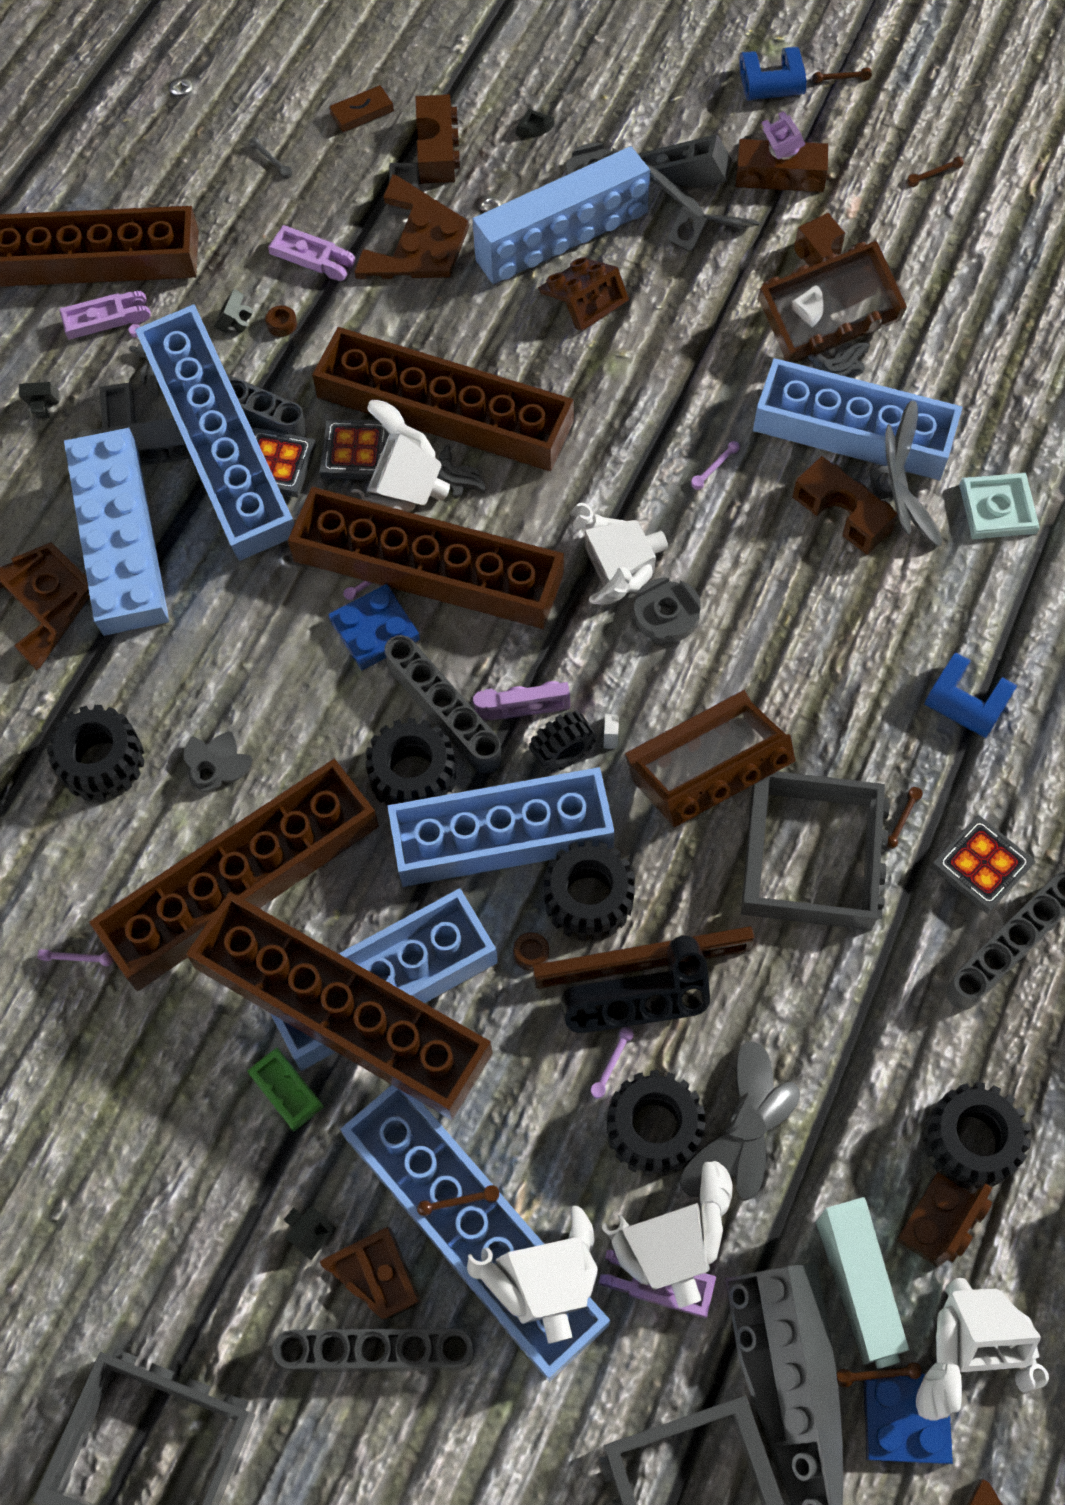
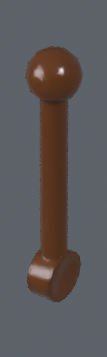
M866 67L858 72L832 74L815 72L812 75V80L816 84L821 83L822 80L860 77L862 80H869L872 77V71Z
M958 156L952 162L920 175L910 174L907 183L911 187H916L921 180L953 167L961 168L964 160Z
M912 787L908 791L907 797L909 800L892 834L888 836V849H895L898 846L897 838L915 802L920 801L923 792L920 788Z
M489 1185L485 1188L484 1192L433 1203L423 1200L418 1203L417 1212L421 1216H428L434 1210L481 1200L494 1203L499 1199V1189L494 1185Z
M912 1362L903 1368L855 1373L848 1369H840L836 1373L839 1386L847 1388L852 1385L853 1381L901 1376L918 1379L922 1375V1367L920 1364Z

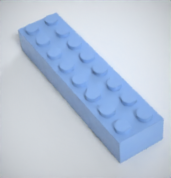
M195 304L135 329L238 560L241 561L287 541L295 523Z
M391 1085L340 1128L348 1143L548 1382L554 1379L609 1327L610 1319L589 1297L586 1307L567 1313L573 1338L548 1344L542 1319L522 1324L518 1316L512 1315L482 1279H475L468 1274V1255L471 1254L476 1261L482 1262L481 1252L483 1248H489L492 1251V1263L497 1264L496 1259L508 1252L544 1244L500 1192L499 1199L494 1203L481 1200L434 1210L428 1216L418 1214L417 1205L423 1200L433 1203L484 1192L487 1186L493 1185L422 1102Z

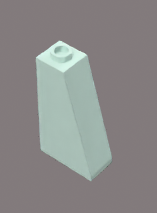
M862 1197L828 1207L815 1222L863 1365L875 1362L877 1369L898 1364L901 1362L898 1355L908 1351L909 1347L866 1199Z

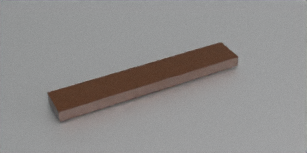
M752 926L693 936L699 943L705 959L749 952L755 939ZM672 940L533 965L535 988L542 989L668 966L667 948ZM686 956L680 962H687L693 956Z

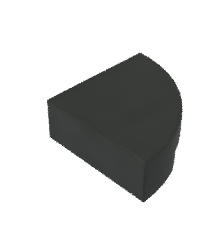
M528 109L516 127V136L525 138L541 136L554 127V118Z

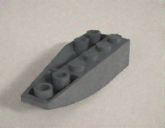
M817 1264L786 1266L725 1278L739 1362L791 1505H843V1443L839 1389L833 1345Z

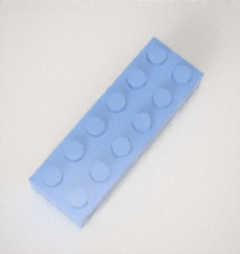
M630 146L472 218L475 261L494 285L528 268L535 267L547 259L561 255L577 245L587 243L592 238L607 231H612L622 224L640 218L648 213L649 167L633 147Z
M774 358L757 405L753 431L887 466L885 448L887 425H891L896 436L905 407L910 401H916L918 420L913 443L904 465L905 472L940 481L950 454L963 407Z
M130 428L64 440L95 624L103 636L168 623L169 616L139 451Z
M600 767L387 805L402 887L556 859V853L561 849L566 853L569 852V844L577 842L578 847L584 846V841L592 840V846L598 847L599 843L603 842L608 844L607 850L614 848L615 832Z
M461 888L338 953L423 1003L430 1001L498 963L496 948ZM271 1014L300 1071L335 1053L334 1050Z

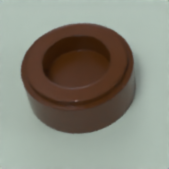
M275 306L266 313L267 329L274 336H288L297 328L295 312L288 306Z
M528 932L520 935L514 942L513 957L520 968L526 971H533V965L548 962L550 954L549 944L542 935Z

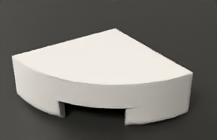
M817 285L792 301V310L811 327L820 320L823 314V296Z
M605 714V749H616L618 746L619 716L617 714Z

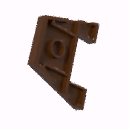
M392 174L384 195L385 204L411 210L394 256L391 257L363 249L354 271L355 278L367 279V276H382V279H393L394 275H411V278H450L469 229L468 220L399 176Z
M52 542L11 558L12 563L0 567V589L4 588L40 624L14 645L17 652L36 671L41 668L90 597L87 576Z

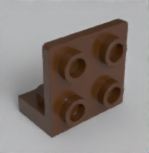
M586 257L572 261L569 268L549 276L546 280L547 282L538 287L540 294L565 301L575 329L580 331L591 326L629 300L618 267Z
M937 1172L896 1240L937 1268L947 1260L953 1263L957 1256L961 1257L973 1238L972 1235L967 1233L968 1230L972 1229L977 1221L981 1223L990 1210L993 1202L987 1198L993 1188L985 1183L976 1192L971 1194Z

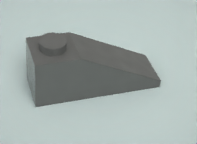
M718 134L638 153L646 165L658 170L672 183L696 188L727 182L732 161ZM650 175V182H656Z

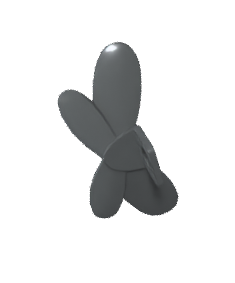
M647 165L650 169L651 177L683 206L668 236V240L689 251H693L709 221L737 227L761 225L760 222L747 218L704 214L696 200L684 188L672 183L658 170ZM691 218L695 220L693 223L694 235L691 239L684 241L679 236V229L682 224L687 223Z
M910 401L904 409L896 436L891 425H887L885 432L887 466L870 469V480L873 495L881 500L894 497L899 520L908 535L911 534L912 521L922 535L931 544L938 547L942 545V537L936 523L919 500L908 490L904 465L913 443L918 420L916 401ZM883 473H888V485L891 491H885L880 486V477Z
M746 1042L737 1054L736 1086L739 1099L725 1127L724 1134L704 1146L687 1163L682 1172L681 1188L691 1197H700L702 1166L704 1162L716 1161L728 1170L731 1178L735 1175L739 1196L743 1199L753 1198L762 1185L765 1172L766 1149L764 1134L788 1118L798 1104L800 1090L795 1083L785 1082L774 1088L769 1055L756 1042Z

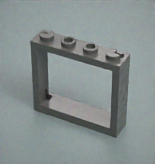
M777 771L752 785L740 915L871 931L876 920L882 919V911L885 905L884 898L879 897V885H884L886 879V864L881 863V851L885 852L888 844V830H882L883 818H888L890 804H888L889 798H884L885 784ZM768 795L868 806L862 910L759 897Z
M115 1349L113 1356L100 1352L33 1503L37 1505H95L64 1492L63 1489L115 1372L236 1421L202 1505L220 1504L256 1414L245 1410L248 1401L228 1393L225 1394L223 1401L209 1396L211 1386L191 1378L188 1379L186 1386L172 1381L174 1372L154 1363L151 1364L149 1371L135 1366L138 1357L119 1349Z
M743 1396L605 1444L603 1447L606 1455L600 1456L599 1460L606 1483L615 1482L619 1498L612 1500L613 1505H636L620 1454L728 1416L732 1417L761 1504L784 1505L747 1397Z

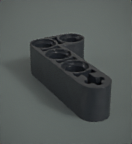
M682 935L673 939L667 948L669 968L667 972L582 984L568 988L561 996V1007L566 1026L575 1033H589L702 1014L710 1004L707 963L699 943L690 936ZM686 956H693L687 962H680ZM697 989L690 995H684L688 990ZM660 995L655 1000H647L650 996ZM615 1001H623L620 1005L610 1006Z

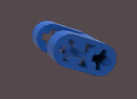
M798 46L782 49V70L761 72L756 51L740 53V76L747 101L798 96L806 93V73Z
M955 652L930 691L924 705L978 735L987 738L1018 685L1002 677L985 703L957 687L971 660Z

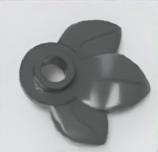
M231 731L217 736L207 745L202 740L191 737L185 746L183 754L185 762L191 768L189 771L190 783L200 792H211L219 788L223 782L239 780L249 771L253 761L249 755L237 754V744ZM204 774H213L210 779L202 780Z

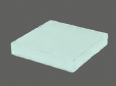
M1026 473L961 479L959 486L972 539L1037 534L1040 527Z

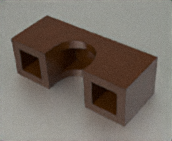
M450 94L415 96L420 184L455 182V169H460L459 150L454 151V147H459L458 128L453 129L452 125H458L457 106L451 107Z
M739 139L735 187L824 192L828 173V143L805 142V146L799 148L794 157L777 159L769 151L768 140Z
M826 213L798 227L794 243L795 252L800 259H804L809 267L814 266L830 254H841L845 232L832 216ZM869 266L824 283L831 297L837 300L845 310L874 296L877 290V283Z
M823 456L796 479L792 498L814 515L818 516L823 510L833 506L841 507L849 512L850 516L846 519L842 536L866 555L893 531L898 515L888 502L881 501L869 492L864 484L852 479L843 472L839 465L828 461Z

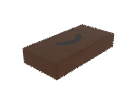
M379 85L330 105L329 109L331 116L341 131L345 132L393 112L394 106L384 89Z

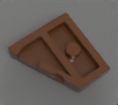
M385 1227L320 1260L321 1266L326 1271L331 1272L345 1285V1288L364 1301L368 1308L382 1320H388L422 1303L390 1227Z

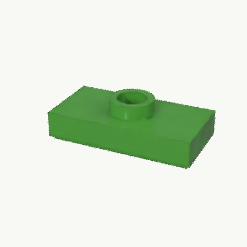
M278 1047L247 1070L248 1074L293 1132L324 1108L323 1104Z

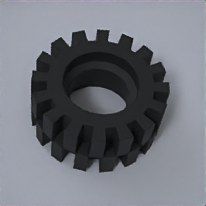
M570 711L566 712L564 717L561 715L555 717V721L552 723L551 721L547 722L544 729L540 728L536 732L538 735L531 738L529 748L543 770L547 773L550 771L553 773L558 768L559 770L565 769L567 764L571 766L576 763L574 760L577 758L581 759L584 757V752L590 751L592 749L591 745L596 743L597 740L595 738H597V735L581 712L574 711L571 713Z

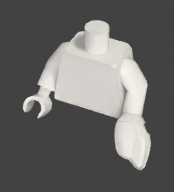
M371 400L368 403L367 409L381 422L389 436L366 491L371 495L368 497L358 489H353L351 493L360 494L362 500L406 512H411L416 505L425 506L429 496L443 501L449 493L450 484L437 478L441 462L435 458V451L426 436L405 425L400 412L394 406L384 401Z
M578 503L570 512L571 516L577 517L573 521L575 529L581 530L584 526L587 528L585 530V549L603 584L602 590L589 596V602L600 605L612 604L622 599L626 593H638L641 587L650 580L655 571V554L668 549L664 533L659 531L645 536L638 521L602 517L594 514L592 509L585 503Z
M704 1162L700 1187L701 1208L696 1203L629 1226L622 1215H618L620 1226L614 1231L611 1230L606 1222L602 1225L603 1231L612 1241V1246L620 1266L639 1283L651 1285L653 1290L671 1285L679 1308L702 1300L694 1276L708 1272L710 1270L709 1264L717 1259L723 1233L721 1217L729 1208L733 1191L732 1180L728 1170L719 1162Z
M572 1206L569 1239L508 1252L496 1259L497 1264L492 1263V1251L489 1248H483L481 1252L482 1262L476 1261L471 1254L468 1255V1274L475 1279H482L512 1315L518 1316L522 1324L542 1319L548 1344L571 1339L573 1337L567 1313L587 1306V1299L591 1296L598 1268L590 1254L594 1245L592 1224L579 1206Z
M964 1278L952 1280L945 1289L948 1299L937 1317V1363L925 1374L916 1395L915 1403L919 1416L930 1421L948 1418L950 1413L960 1410L962 1399L960 1371L972 1372L1022 1368L1015 1375L1016 1385L1022 1392L1042 1388L1049 1380L1047 1370L1042 1365L1036 1363V1358L1040 1357L1037 1345L1041 1336L1033 1327L1031 1319L1019 1311L1002 1291L998 1289L973 1290Z

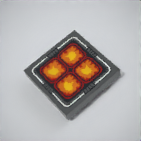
M327 419L320 466L321 479L371 480L389 436L381 422L373 420Z
M254 428L253 433L281 494L299 498L317 446L316 440Z
M978 815L933 862L931 868L988 915L1036 861Z

